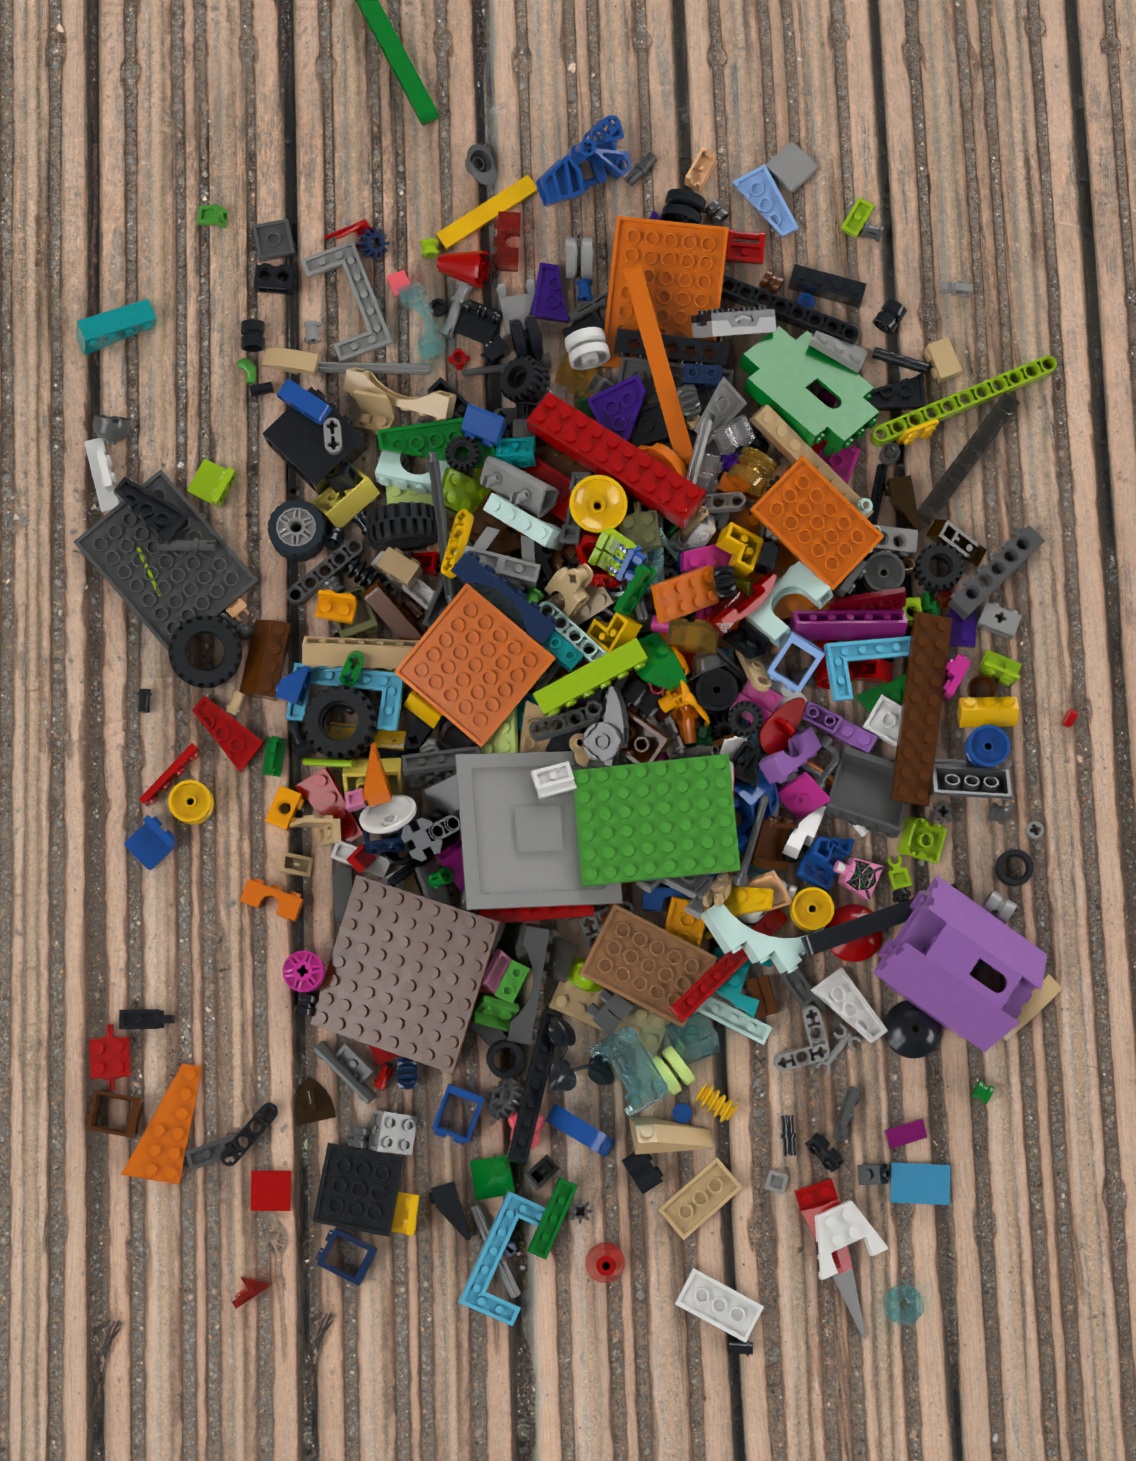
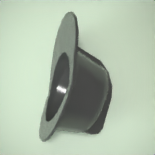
M482 144L472 145L467 152L465 160L466 169L477 182L483 185H492L497 179V171L492 153Z
M712 648L701 651L692 659L693 676L687 679V681L706 671L724 666L727 663H721L716 651Z

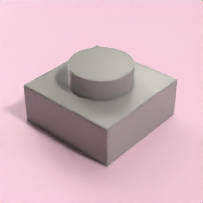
M769 1169L764 1189L784 1194L789 1175Z

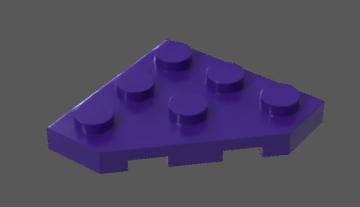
M638 374L588 398L587 401L599 424L629 441L647 392Z

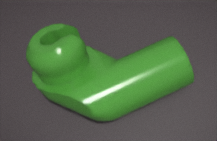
M248 358L238 360V368L244 369L247 372L246 383L251 385L256 383V367Z

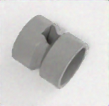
M993 890L986 898L982 908L1006 924L1015 911L1017 904L1009 899L1003 900V896Z

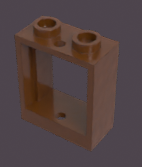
M95 1090L94 1094L92 1093L90 1096L89 1105L92 1106L90 1113H87L85 1119L87 1130L137 1138L144 1098ZM102 1096L132 1102L127 1131L96 1125Z

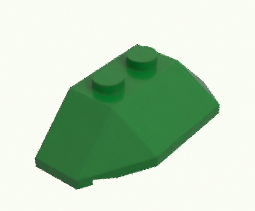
M658 632L638 638L641 647L648 657V662L645 663L646 666L636 671L643 681L664 687L669 691L680 687L681 679L687 683L676 654Z

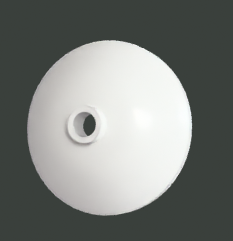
M392 795L391 802L372 807L368 805L360 814L359 822L361 827L367 832L373 834L392 833L401 829L413 819L417 807L415 801L408 796Z

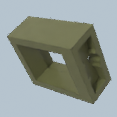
M363 586L352 587L347 593L353 594L357 601L363 599L370 620L343 630L341 622H335L341 638H366L380 632L370 604L362 595L364 592Z

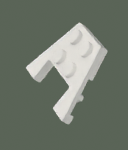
M847 1200L815 1215L816 1242H818L819 1251L817 1259L819 1260L820 1267L818 1277L820 1280L838 1273L831 1253L864 1238L870 1256H875L888 1250L887 1245L851 1200Z

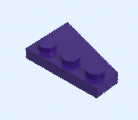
M540 262L532 315H535L536 319L568 323L559 265Z
M966 593L968 598L973 599L972 594ZM951 608L947 617L952 618L949 646L975 648L977 608L965 620Z

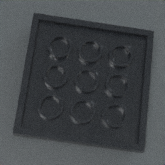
M328 1143L313 1222L391 1237L405 1157Z

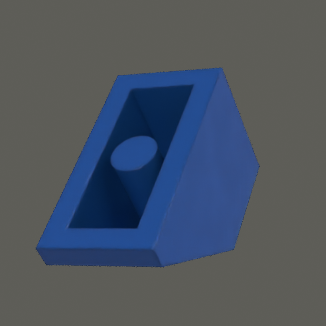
M303 666L282 678L276 687V698L303 706L314 670L308 666Z

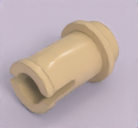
M234 691L229 705L225 707L227 714L236 717L240 713L239 709L245 698L243 693Z

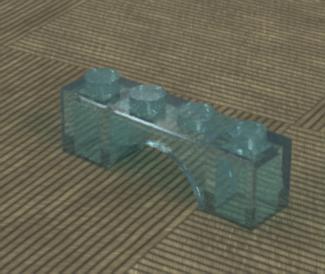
M418 281L398 288L397 292L403 308L418 312L424 320L425 333L422 339L417 342L423 362L443 355L445 353L444 349H447L444 339H440L437 333L440 331L437 320L433 321L431 314L434 312L430 302L426 303L424 296L427 293L424 285H420Z

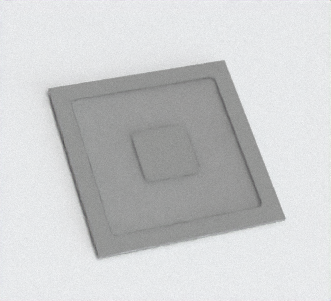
M574 751L455 755L466 910L623 903L621 883L589 887L582 886L574 790L539 799L531 776V771L567 761H569L572 773L573 770L609 767L604 765L605 761L589 759L588 765L582 767L575 761Z

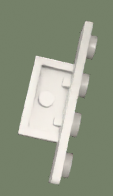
M96 438L84 443L102 513L111 511L119 504L118 497L114 495L117 480L114 472H111L112 460L110 454L107 455L104 440Z

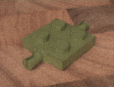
M637 501V504L633 502L634 513L625 515L619 524L620 533L635 543V545L641 546V552L647 556V552L662 548L657 510L643 512L641 510V502Z

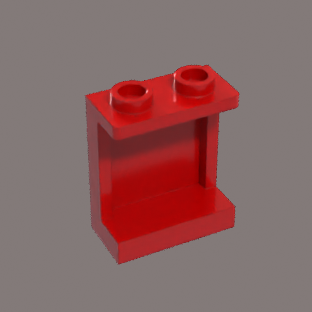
M585 535L580 539L579 545H575L580 565L587 564L593 571V579L588 586H594L595 588L610 587L611 589L620 587L621 583L626 579L619 581L601 567L588 563L600 536Z

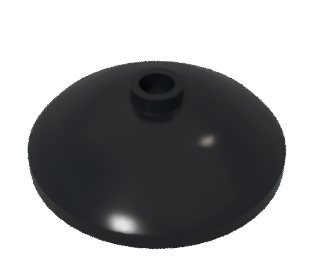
M907 1000L893 1006L884 1020V1026L888 1030L884 1034L885 1040L889 1047L902 1057L912 1059L924 1057L935 1050L941 1040L942 1025ZM913 1025L918 1027L917 1032L912 1031Z

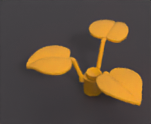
M669 645L676 654L686 676L687 673H690V669L685 658L678 650ZM682 679L680 680L682 694L678 695L676 692L672 693L673 690H668L665 696L657 700L664 713L673 708L677 709L690 704L697 709L698 713L706 721L705 725H710L705 708L689 691L688 686Z

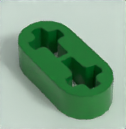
M352 651L348 655L339 678L342 685L350 687L356 683L365 662V656L360 651ZM356 656L358 657L359 662H357L356 666L354 667L352 666L353 659ZM349 671H352V679L347 681L346 676L348 675Z

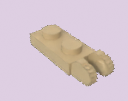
M721 873L717 875L712 886L703 896L704 907H710L713 901L716 906L723 904L735 886L732 882L736 874Z

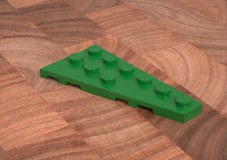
M464 417L377 430L379 449L381 451L428 458V453L437 452V459L447 462L445 448H447V443H450L452 438L457 439V436H464L461 430ZM475 439L474 442L477 443L480 452L479 463L476 464V467L483 468L488 456L495 457V446H492V448L482 444V441ZM464 447L457 449L455 452V457L459 461H465L470 456V451Z

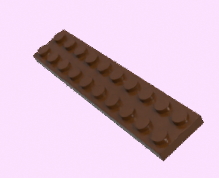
M914 612L890 796L891 801L924 807L929 806L952 618Z

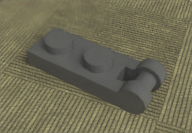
M799 968L789 974L786 971L779 976L802 1009L808 1003L814 1001L815 1006L821 1013L827 1010L820 998L811 991V985ZM809 1010V1014H807L806 1016H809L810 1019L813 1020V1015L816 1014V1012Z
M238 1133L186 1151L185 1154L191 1171L219 1161L221 1153L226 1148L225 1143L231 1142ZM237 1140V1145L243 1148V1146H240L239 1140ZM232 1144L234 1150L230 1154L225 1153L226 1158H228L230 1156H233L236 1152H238V1154L241 1153V1151L236 1150V1148Z

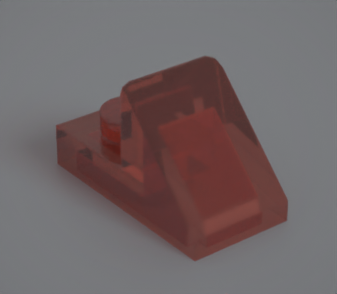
M241 1276L249 1291L246 1292L243 1289L234 1295L236 1298L232 1301L234 1307L237 1309L272 1285L271 1282Z

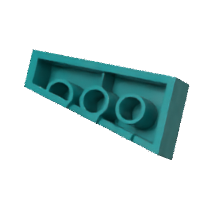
M149 299L78 320L76 338L85 356L140 332L153 329L156 326L157 318Z

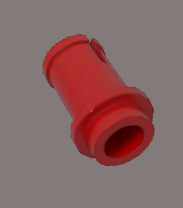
M382 1065L377 1079L373 1081V1087L381 1091L388 1088L386 1085L394 1069Z

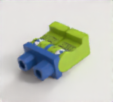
M609 527L601 532L588 563L601 567L619 581L623 579L631 581L636 574L633 568L634 564L637 566L644 565L648 557L641 552V546L635 545L631 540Z

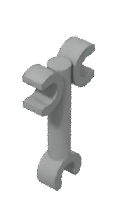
M839 1024V1027L843 1030L841 1035L835 1032L832 1033L840 1041L830 1052L826 1060L816 1064L815 1068L817 1069L822 1064L826 1066L824 1075L829 1074L831 1070L830 1065L846 1045L851 1051H855L856 1049L851 1045V1042L853 1040H856L858 1043L862 1042L859 1037L847 1032V1028L842 1024Z

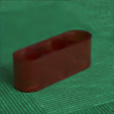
M737 587V594L730 598H724L705 618L702 625L714 639L720 638L736 621L714 624L712 620L725 609H737L749 597L741 587Z

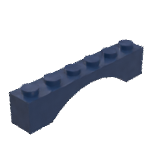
M472 551L471 553L465 552L451 571L465 583L487 585L505 594L520 611L527 633L543 644L558 626L555 623L557 619L549 613L545 615L540 611L542 607L535 601L530 603L525 598L527 595L520 589L514 590L509 586L511 582L504 576L498 577L495 574L496 570L489 564H482L479 561L481 558Z

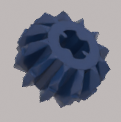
M371 227L370 230L365 229L364 234L359 235L362 241H359L357 244L362 245L359 251L365 252L364 257L368 258L370 256L374 260L377 257L382 258L383 252H388V249L385 247L390 244L388 241L385 242L388 235H382V229L376 230L375 227Z
M405 1057L398 1058L397 1078L400 1089L409 1090L417 1087V1061Z

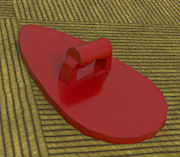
M798 697L786 702L763 723L759 731L758 740L761 749L766 754L772 755L787 747L788 739L795 734L805 709L804 698Z

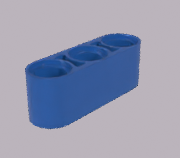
M289 379L285 381L276 394L283 402L319 425L323 424L332 411V408L327 403Z

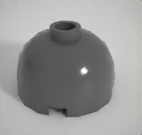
M94 415L93 430L98 438L105 440V444L116 445V441L124 440L130 432L131 420L129 418Z

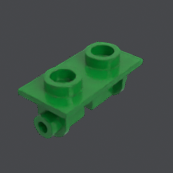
M278 736L267 737L262 775L281 777L287 739H281Z

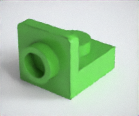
M218 204L199 206L197 224L200 226L217 225L222 229L226 228L228 221V211Z

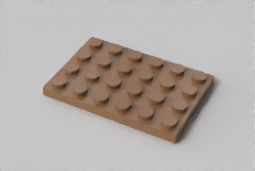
M613 904L578 974L684 1028L686 1021L681 1023L668 1008L715 964L718 957Z

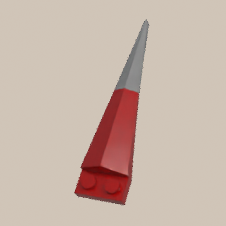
M831 1178L793 1190L799 1209L815 1241V1215L840 1204ZM847 1245L831 1253L838 1271L837 1274L833 1275V1278L861 1336L866 1339Z

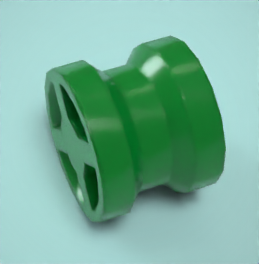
M979 1080L974 1087L971 1097L974 1099L978 1098L982 1103L987 1104L993 1094L994 1086H987L984 1084V1081Z

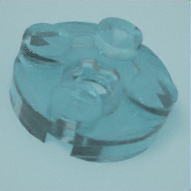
M899 1284L886 1292L883 1308L890 1320L898 1325L906 1326L916 1322L922 1315L924 1301L915 1288L910 1285ZM902 1299L909 1303V1306L905 1307L904 1311L901 1307H898V1303H901Z

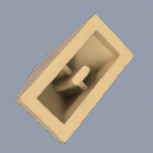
M281 852L278 871L281 874L311 877L313 858Z

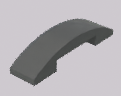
M572 472L569 487L571 493L581 480L592 476L591 472ZM568 506L566 522L562 524L559 543L579 545L584 529L574 521Z

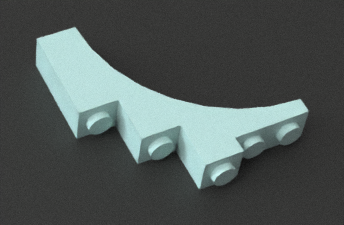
M714 904L702 914L701 918L724 954L730 951L734 954L743 948L752 964L758 961L762 964L771 958L780 974L786 971L789 974L798 968L797 964L802 961L800 957L806 953L801 941L802 937L778 938L756 932L741 923L729 912L724 904L721 906ZM824 927L815 931L814 933L824 930Z

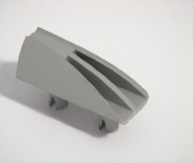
M488 456L485 460L480 478V483L482 486L485 485V488H490L537 518L547 514L557 504L556 501L560 492L556 488L503 460Z

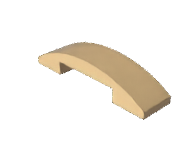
M1050 974L1043 979L1041 990L1035 988L1032 990L1031 998L1028 1002L1024 1003L1021 1008V1014L1015 1019L1020 1023L1002 1037L1005 1041L1026 1025L1062 990V987Z

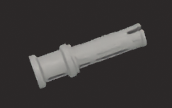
M457 281L456 291L454 296H451L452 304L440 335L449 339L452 338L468 293L473 288L470 284L462 281Z

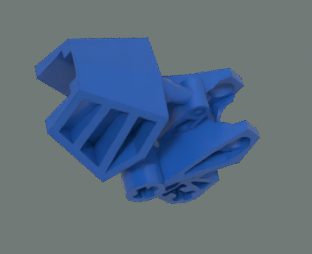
M609 115L598 121L583 136L581 142L569 148L567 155L557 160L535 182L543 206L547 207L581 197L585 193L584 190L589 189L590 186L604 183L607 180L606 173L618 179L632 168L628 151H618L616 149L615 142L624 138L621 123L617 116ZM584 160L589 161L593 175L592 178L583 180L582 171L578 167ZM624 161L627 163L626 170L624 167Z
M761 769L759 770L756 788H752L737 780L734 782V808L736 812H741V815L746 818L737 827L738 848L743 854H745L749 835L752 831L761 797L766 795L769 798L764 818H767L768 815L772 816L779 803L776 782L769 784ZM716 873V874H707V875H709L710 877H713V876L718 875L719 873Z

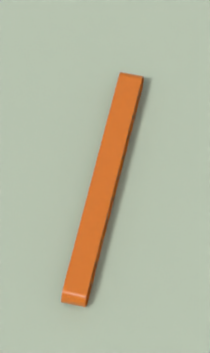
M642 265L625 269L623 272L672 449L681 458L684 465H688L691 461L693 448Z

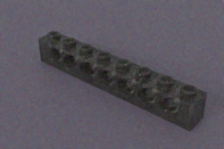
M1004 392L918 508V517L929 526L1016 410L1020 404L1019 401Z

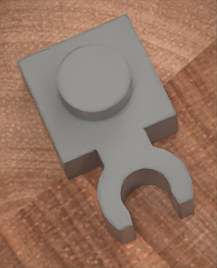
M941 281L939 292L970 298L973 292V284H969L966 281H958L954 284Z

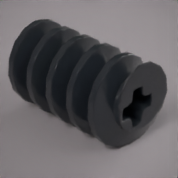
M360 556L353 559L343 571V574L348 573V578L354 577L355 583L360 582V586H363V588L367 586L366 589L376 580L384 583L385 575L383 574L378 577L379 570L372 573L373 566L371 565L366 568L367 561L360 564Z

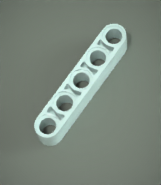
M549 601L540 603L542 607L540 611L546 608L552 611L551 615L557 619L555 623L559 621L566 623L564 628L556 627L554 631L583 653L587 663L607 654L605 650ZM572 634H578L580 636V639L577 641H572L570 639V636ZM586 647H592L594 648V652L591 654H586L584 652V649Z

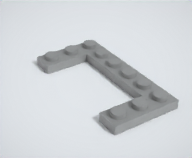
M354 241L301 259L307 278L343 266L368 332L333 344L340 362L348 361L393 344Z

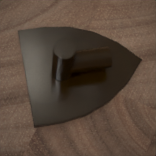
M307 1077L303 1082L296 1097L295 1116L297 1125L336 1117L334 1105L328 1092L322 1085L310 1077Z

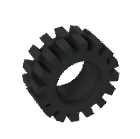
M457 436V439L452 438L451 442L447 443L445 458L451 468L465 473L466 470L468 472L471 471V468H475L476 464L479 463V448L472 438ZM461 447L467 448L470 451V456L465 461H459L455 457V452Z
M752 701L737 703L728 713L729 727L739 736L747 737L755 734L760 730L764 722V714L761 711V707H758V704L752 703ZM743 711H748L753 716V722L749 726H744L739 722V714Z

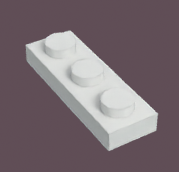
M341 841L335 844L330 858L350 865L346 859L358 847ZM374 854L377 859L366 872L384 878L391 863L387 858Z

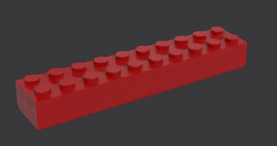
M550 392L546 394L526 420L528 431L597 475H604L614 479L621 485L625 493L650 509L657 510L658 514L683 530L706 501V491Z

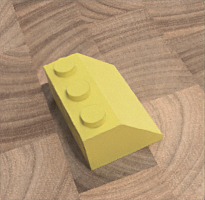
M354 466L353 468L359 474L355 488L335 493L331 486H329L311 502L332 526L340 529L345 527L355 515L361 512L369 503L373 502L380 494L369 477Z
M401 758L381 759L393 793L392 795H403ZM368 759L355 760V767H343L344 795L352 790L362 787L364 789Z

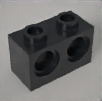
M269 263L256 265L254 277L255 291L257 293L293 295L295 279L293 267L285 264L272 266ZM263 275L270 276L267 280L261 279ZM283 276L288 277V279L284 282L279 281L280 278Z

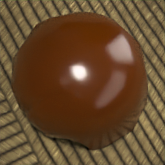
M557 553L551 559L550 568L553 575L569 564L563 559V553Z
M978 675L968 683L967 692L969 697H995L997 686L991 677Z

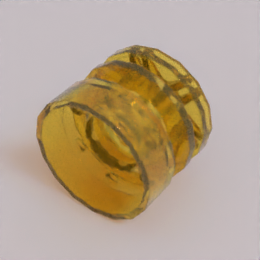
M746 446L741 450V455L737 457L739 464L735 463L732 465L727 478L746 493L761 496L768 484L765 479H771L772 473L776 472L778 466L766 454Z

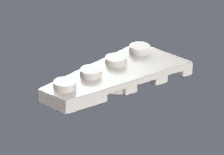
M842 967L811 989L816 996L870 1043L888 1031Z

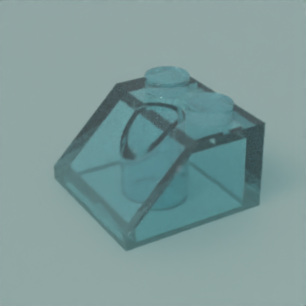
M699 1012L687 1019L684 1028L674 1023L665 1026L672 1047L686 1065L720 1052L717 1032Z

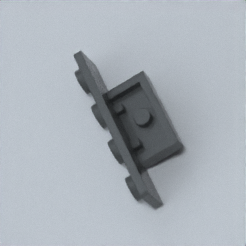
M321 1041L313 1048L316 1055L330 1066V1069L344 1080V1083L358 1094L362 1101L369 1104L377 1097L376 1093L364 1082L373 1073L375 1068L349 1042L345 1043L337 1053L324 1041Z

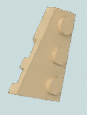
M528 700L525 702L518 752H544L551 738L535 741L530 736L529 728L532 723L549 718V715L544 717L539 706ZM559 721L552 724L553 729H556ZM546 725V729H547V733H548V732H550V731H549L548 725ZM536 728V733L540 735L542 730Z

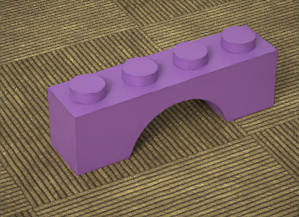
M812 727L801 730L788 739L789 756L782 750L767 756L759 763L769 784L774 782L780 784L786 781L789 775L798 771L797 767L808 763V759L817 755L816 751L822 745Z

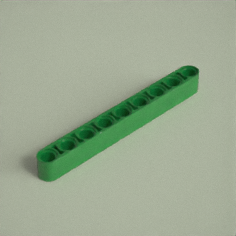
M355 0L421 125L424 126L439 119L435 105L378 0Z

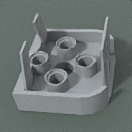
M486 527L473 547L465 546L464 553H471L472 551L481 558L479 561L482 564L492 566L496 570L495 574L498 577L504 576L511 582L509 586L512 588H518L524 593H528L530 587L538 589L541 565L535 563L533 539L521 535L522 556L516 551L508 552L506 555L486 551L500 531L499 529ZM472 583L479 586V589L505 595L490 586Z

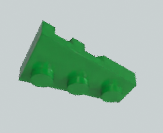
M906 674L893 679L891 683H883L855 695L854 698L869 714L881 694L902 706Z

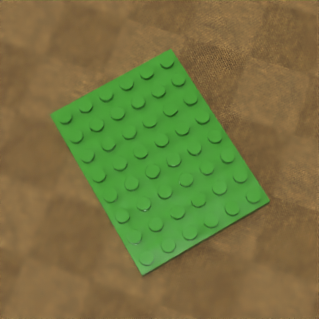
M729 754L573 770L574 782L577 785V789H574L583 887L741 871Z

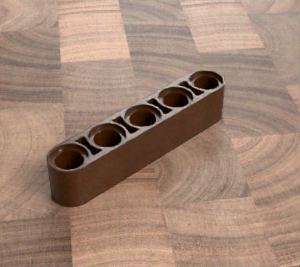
M376 580L362 593L365 600L400 640H420L425 634L380 581Z

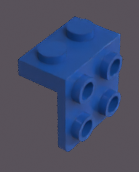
M147 815L143 819L145 823L125 841V847L148 870H152L178 844L174 841L176 837L169 830L165 832L161 827L163 823L156 816L152 818Z

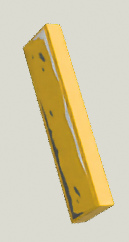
M330 722L328 736L334 740H345L355 732L357 725ZM379 730L378 735H375L373 739L378 748L404 750L407 732Z

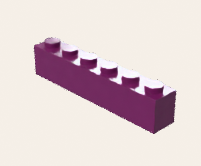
M904 610L793 611L789 628L790 631H794L808 641L872 640L904 637L908 621Z

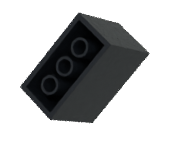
M310 387L307 390L332 408V411L325 420L336 418L340 422L343 448L339 454L331 455L326 451L324 422L322 425H319L291 406L262 434L267 445L320 495L329 486L327 478L340 473L342 463L350 462L352 464L367 450V440L364 438L365 434L359 428L356 430L353 428L351 420L346 415L342 417L338 412L339 409L332 402L328 403L325 400V395L319 389L315 390ZM330 423V427L327 428H330L331 434H334V428L337 426L334 423ZM334 438L332 439V445L329 446L332 450H335L336 446L339 445L336 444Z

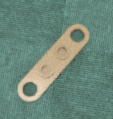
M735 649V653L747 678L750 679L752 687L757 689L756 691L767 692L772 682L759 656L749 660Z

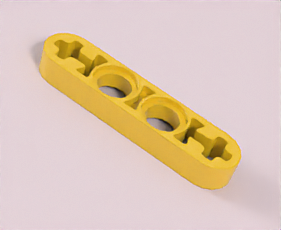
M466 509L460 510L455 516L441 566V573L450 579L457 576L451 569L463 556L474 521V515Z

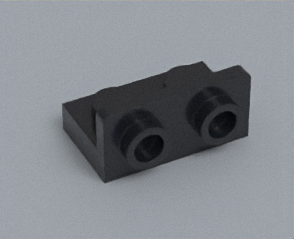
M745 619L740 620L738 629L726 632L723 636L725 642L749 660L764 655L769 643V638Z

